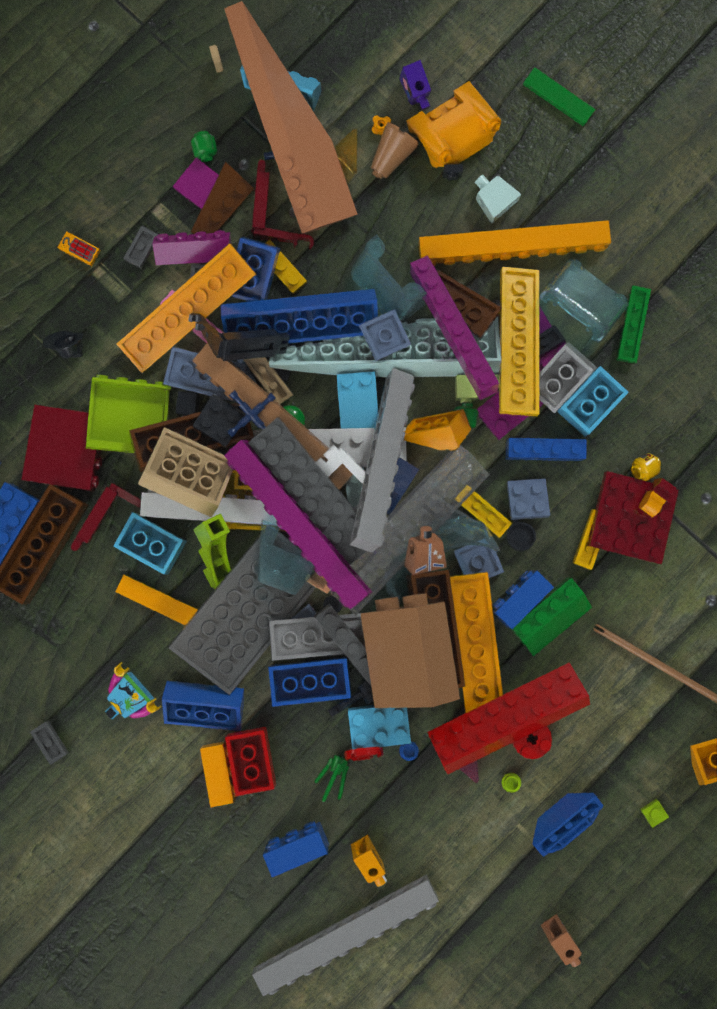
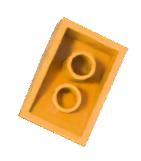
M464 409L413 419L406 427V431H403L405 432L404 441L437 450L448 449L452 451L460 447V444L471 431Z

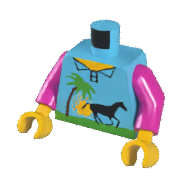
M120 662L114 668V674L108 688L109 695L107 699L112 705L105 710L107 716L114 719L120 713L124 718L129 716L135 719L146 717L159 710L161 705L157 707L154 704V701L157 699L151 695L132 672H128L130 668L127 667L124 670L121 667L122 662Z

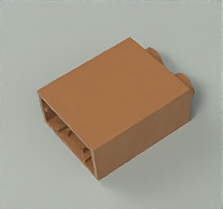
M427 593L404 596V607H400L398 597L375 600L376 611L361 613L375 708L435 707L460 699L445 602L428 604Z

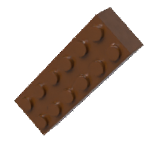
M238 403L231 404L242 411ZM201 412L129 430V437L139 470L143 472L164 427L218 452L233 448L240 440L250 442L254 438L251 424L249 422L245 427H241L236 432V435L232 437L226 448L192 427Z
M49 484L0 566V592L22 605L30 604L89 505L63 489Z
M449 570L406 575L409 595L427 593L428 604L445 602L458 688L466 687Z

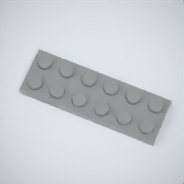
M361 613L339 615L365 647ZM315 617L269 621L272 661L344 654Z

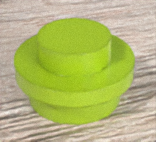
M510 772L503 776L501 783L505 791L514 793L520 789L521 779L517 774Z

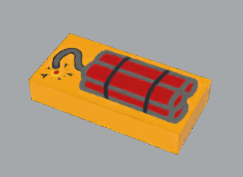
M67 231L57 247L59 250L91 267L101 251L99 248Z

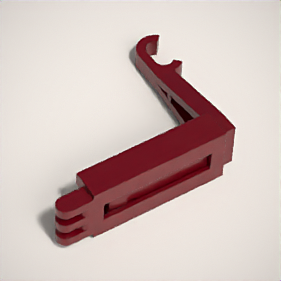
M259 160L251 230L253 239L291 242L294 248L297 247L298 240H305L309 242V249L311 250L314 240L310 235L265 228L270 173L265 172V161Z
M111 483L110 487L105 488L71 545V550L77 551L84 542L89 543L118 496L141 508V499L120 486Z

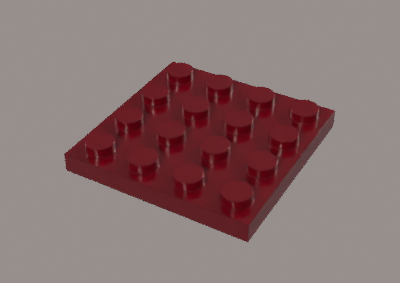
M604 471L588 546L662 564L679 490L676 489L663 504L659 513L651 517L639 508L643 497L652 484L651 482Z

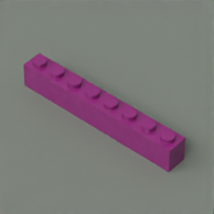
M427 255L411 262L410 275L479 400L497 393L499 381L430 258Z

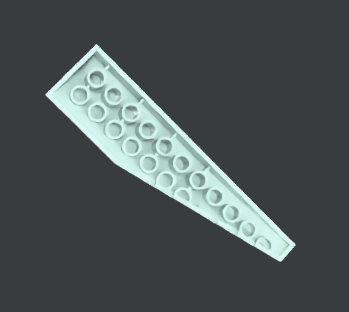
M497 317L481 340L472 333L494 374H499L501 364ZM435 318L417 319L415 323L407 324V322L401 323L411 345L378 361H375L364 336L333 340L326 339L323 342L314 344L307 342L300 347L295 345L286 347V353L276 354L274 357H270L269 360L270 368L329 375L375 371L376 377H387L393 368L414 377L465 375Z

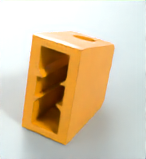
M366 835L351 844L353 860L368 883L374 881L376 886L380 887L387 881L384 876L386 874L384 864L369 836Z

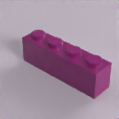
M222 230L208 234L202 231L187 235V233H178L172 236L159 234L154 237L152 243L156 265L209 262L228 244H232L230 232L225 233Z

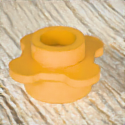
M374 116L372 132L382 135L387 123H391L390 117Z

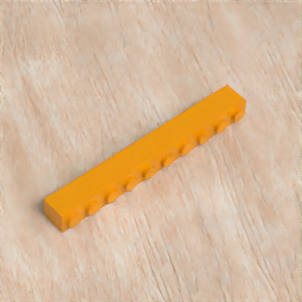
M608 220L419 237L418 244L420 258L428 255L433 266H435L437 263L452 265L463 261V263H472L474 260L489 262L494 258L509 260L517 256L521 259L529 258L530 255L545 257L551 253L565 255L568 252L574 251L577 254L585 253L587 250L602 252L611 244Z

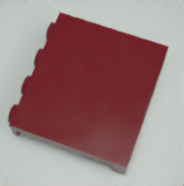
M34 404L21 480L95 492V488L99 484L97 474L98 469H101L102 458H100L101 450L86 449L89 413Z

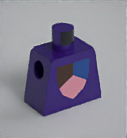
M421 60L404 66L399 79L411 105L417 103L420 112L430 108L427 98L430 95L431 88Z

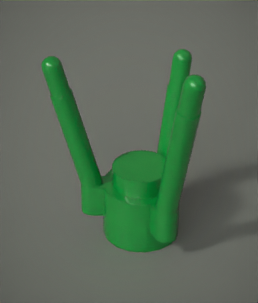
M334 755V758L329 759L327 765L314 781L317 784L331 767L330 771L333 772V775L325 790L322 802L326 801L337 774L341 775V773L338 800L342 797L346 774L349 769V761L338 755Z

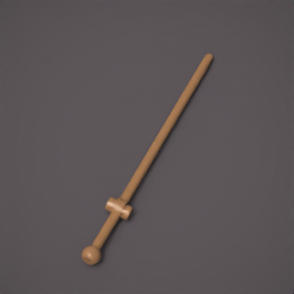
M598 624L595 625L602 629L603 632L593 628L595 632L717 703L716 693Z

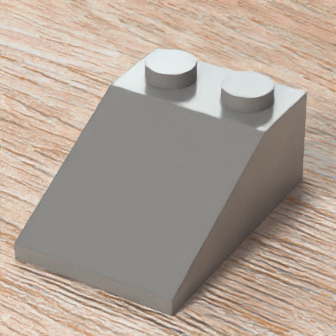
M569 342L566 343L539 373V400L553 413H556L597 367Z

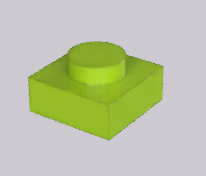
M657 799L640 809L652 828L669 818Z

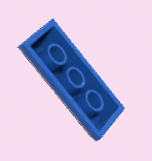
M167 681L162 697L164 723L241 731L244 688L236 687L229 695L217 685Z

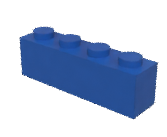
M508 438L506 440V460L583 461L586 459V439Z

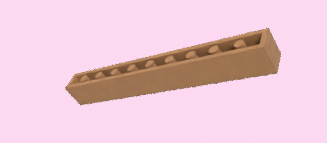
M208 343L192 360L196 364L195 368L200 373L209 375L211 377L210 381L217 387L221 386L225 390L224 394L231 400L234 399L229 395L235 390L239 398L253 409L269 395L232 361H223L221 358H217ZM276 400L269 402L265 409L258 414V417L264 422L266 427L277 417H280L315 461L320 457L326 462L328 461L323 454L329 448ZM342 463L329 478L341 490L354 475Z

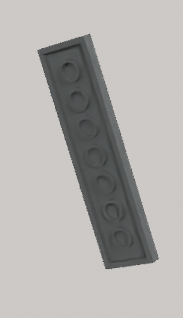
M277 417L248 443L301 509L309 516L314 525L351 565L367 552L350 545L357 511L280 417Z

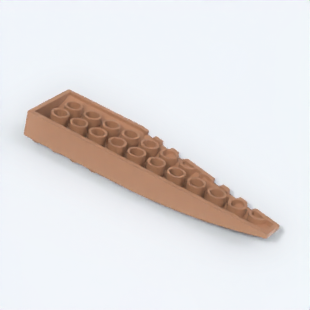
M242 1L224 8L249 86L302 234L314 232L358 215L330 136L258 27L254 18Z

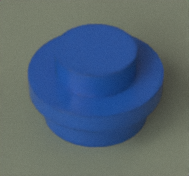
M411 741L410 744H402L399 748V753L404 760L412 761L418 756L419 749L416 743Z

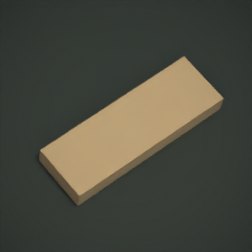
M266 357L244 359V362L268 394L272 393L279 404L293 396L276 370L269 367V361Z

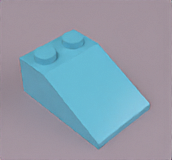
M375 371L337 374L341 429L375 428L378 417Z

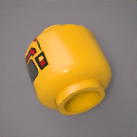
M646 453L632 462L631 472L636 479L648 481L660 473L661 462L658 457Z

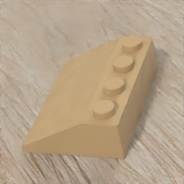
M164 427L138 485L212 518L219 507L233 469L228 466V460L223 454Z

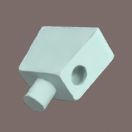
M481 175L475 181V184L481 189L477 193L476 200L491 224L520 199L521 194L499 176H496L489 182L484 175Z

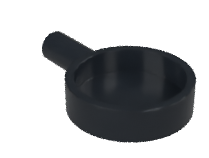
M510 510L507 511L512 523L506 534L508 545L513 550L519 552L529 550L536 540L534 528L528 523L519 522L518 519L511 520Z

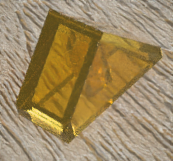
M353 129L335 146L338 159L353 173H357V129Z

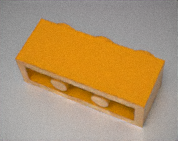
M226 741L203 745L200 748L210 808L234 803L236 797Z

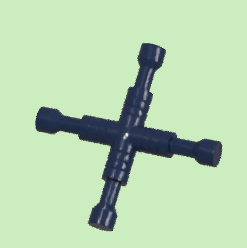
M234 390L229 396L236 400L246 415L238 421L234 428H230L227 431L231 437L235 436L236 432L241 427H245L250 421L258 428L265 429L264 422L258 417V414L265 409L269 402L274 401L276 397L270 393L262 403H258V405L251 409L245 401L243 402L239 398L238 393Z

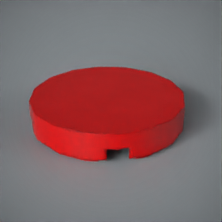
M383 747L357 748L344 752L345 760L347 761L349 759L353 761L368 760L373 758V755H377L378 758L384 755Z

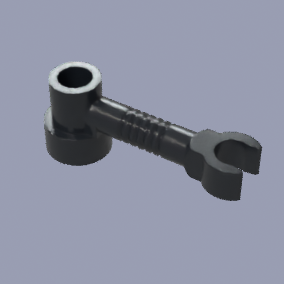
M365 682L358 687L360 691L352 695L351 698H347L329 709L328 712L331 717L362 698L366 705L374 701L370 684Z

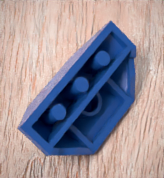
M594 793L566 794L538 818L532 843L542 856L563 849L593 824L599 814V810L603 808V804Z

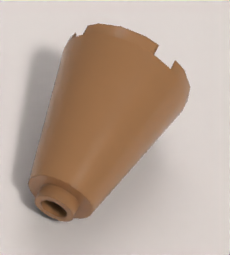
M389 122L384 128L371 165L372 174L380 180L382 177L387 178L418 146V142L407 132H402L398 126Z

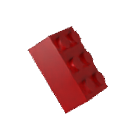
M261 727L227 734L225 740L235 797L275 789L276 779L267 728Z

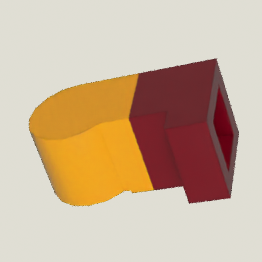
M664 478L654 479L643 497L639 508L651 517L656 516L668 497L675 492L676 487Z

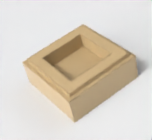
M216 45L209 46L216 72H222L224 69Z

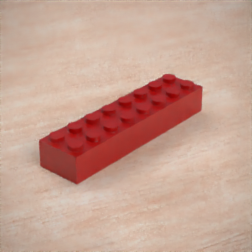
M569 662L427 733L446 773L450 774L590 705V699Z

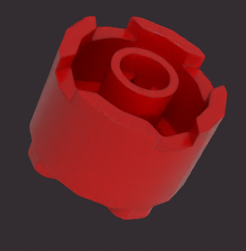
M547 726L531 733L534 736L532 741L527 740L529 738L527 735L511 744L520 755L527 759L540 758L550 751L552 746V736Z

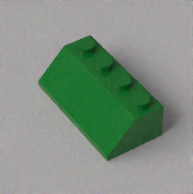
M566 578L551 590L511 630L531 655L535 656L588 612L592 606L572 578Z

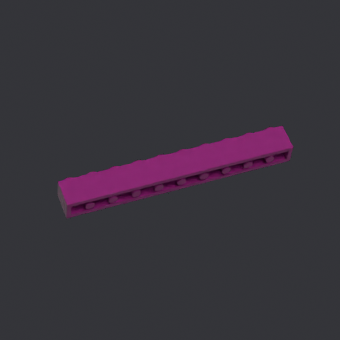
M240 440L224 455L228 460V466L240 474L239 479L245 485H249L252 489V495L257 500L262 501L265 505L264 509L269 515H273L276 518L278 527L290 535L288 537L295 546H299L302 550V556L307 561L312 562L315 566V572L320 577L323 576L326 579L328 588L340 596L339 600L344 607H349V609L355 608L372 593L371 589L352 566L314 525L309 516L301 509L249 445L247 440Z

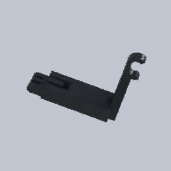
M198 313L189 314L188 321L197 322L195 330L202 332L214 355L223 361L274 357L276 354H284L287 351V340L290 338L288 333H277L275 329L221 334L207 322L203 315Z

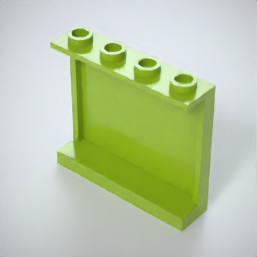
M106 375L92 377L86 449L134 453L129 430L167 421L171 386H166L163 382L148 384L146 380L141 379L131 382L128 381V378L116 377V380L108 379Z

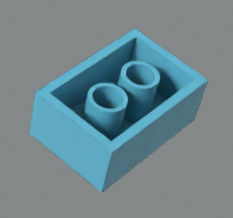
M599 366L557 412L586 437L629 392Z
M132 512L113 547L158 572L168 575L187 541L145 517Z
M374 705L348 708L352 749L411 743L407 708H375Z

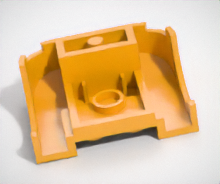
M468 81L454 90V97L427 114L423 111L419 112L407 120L409 132L415 134L423 144L431 165L437 169L447 164H459L489 145L493 141L496 132L500 129L501 119L471 82Z

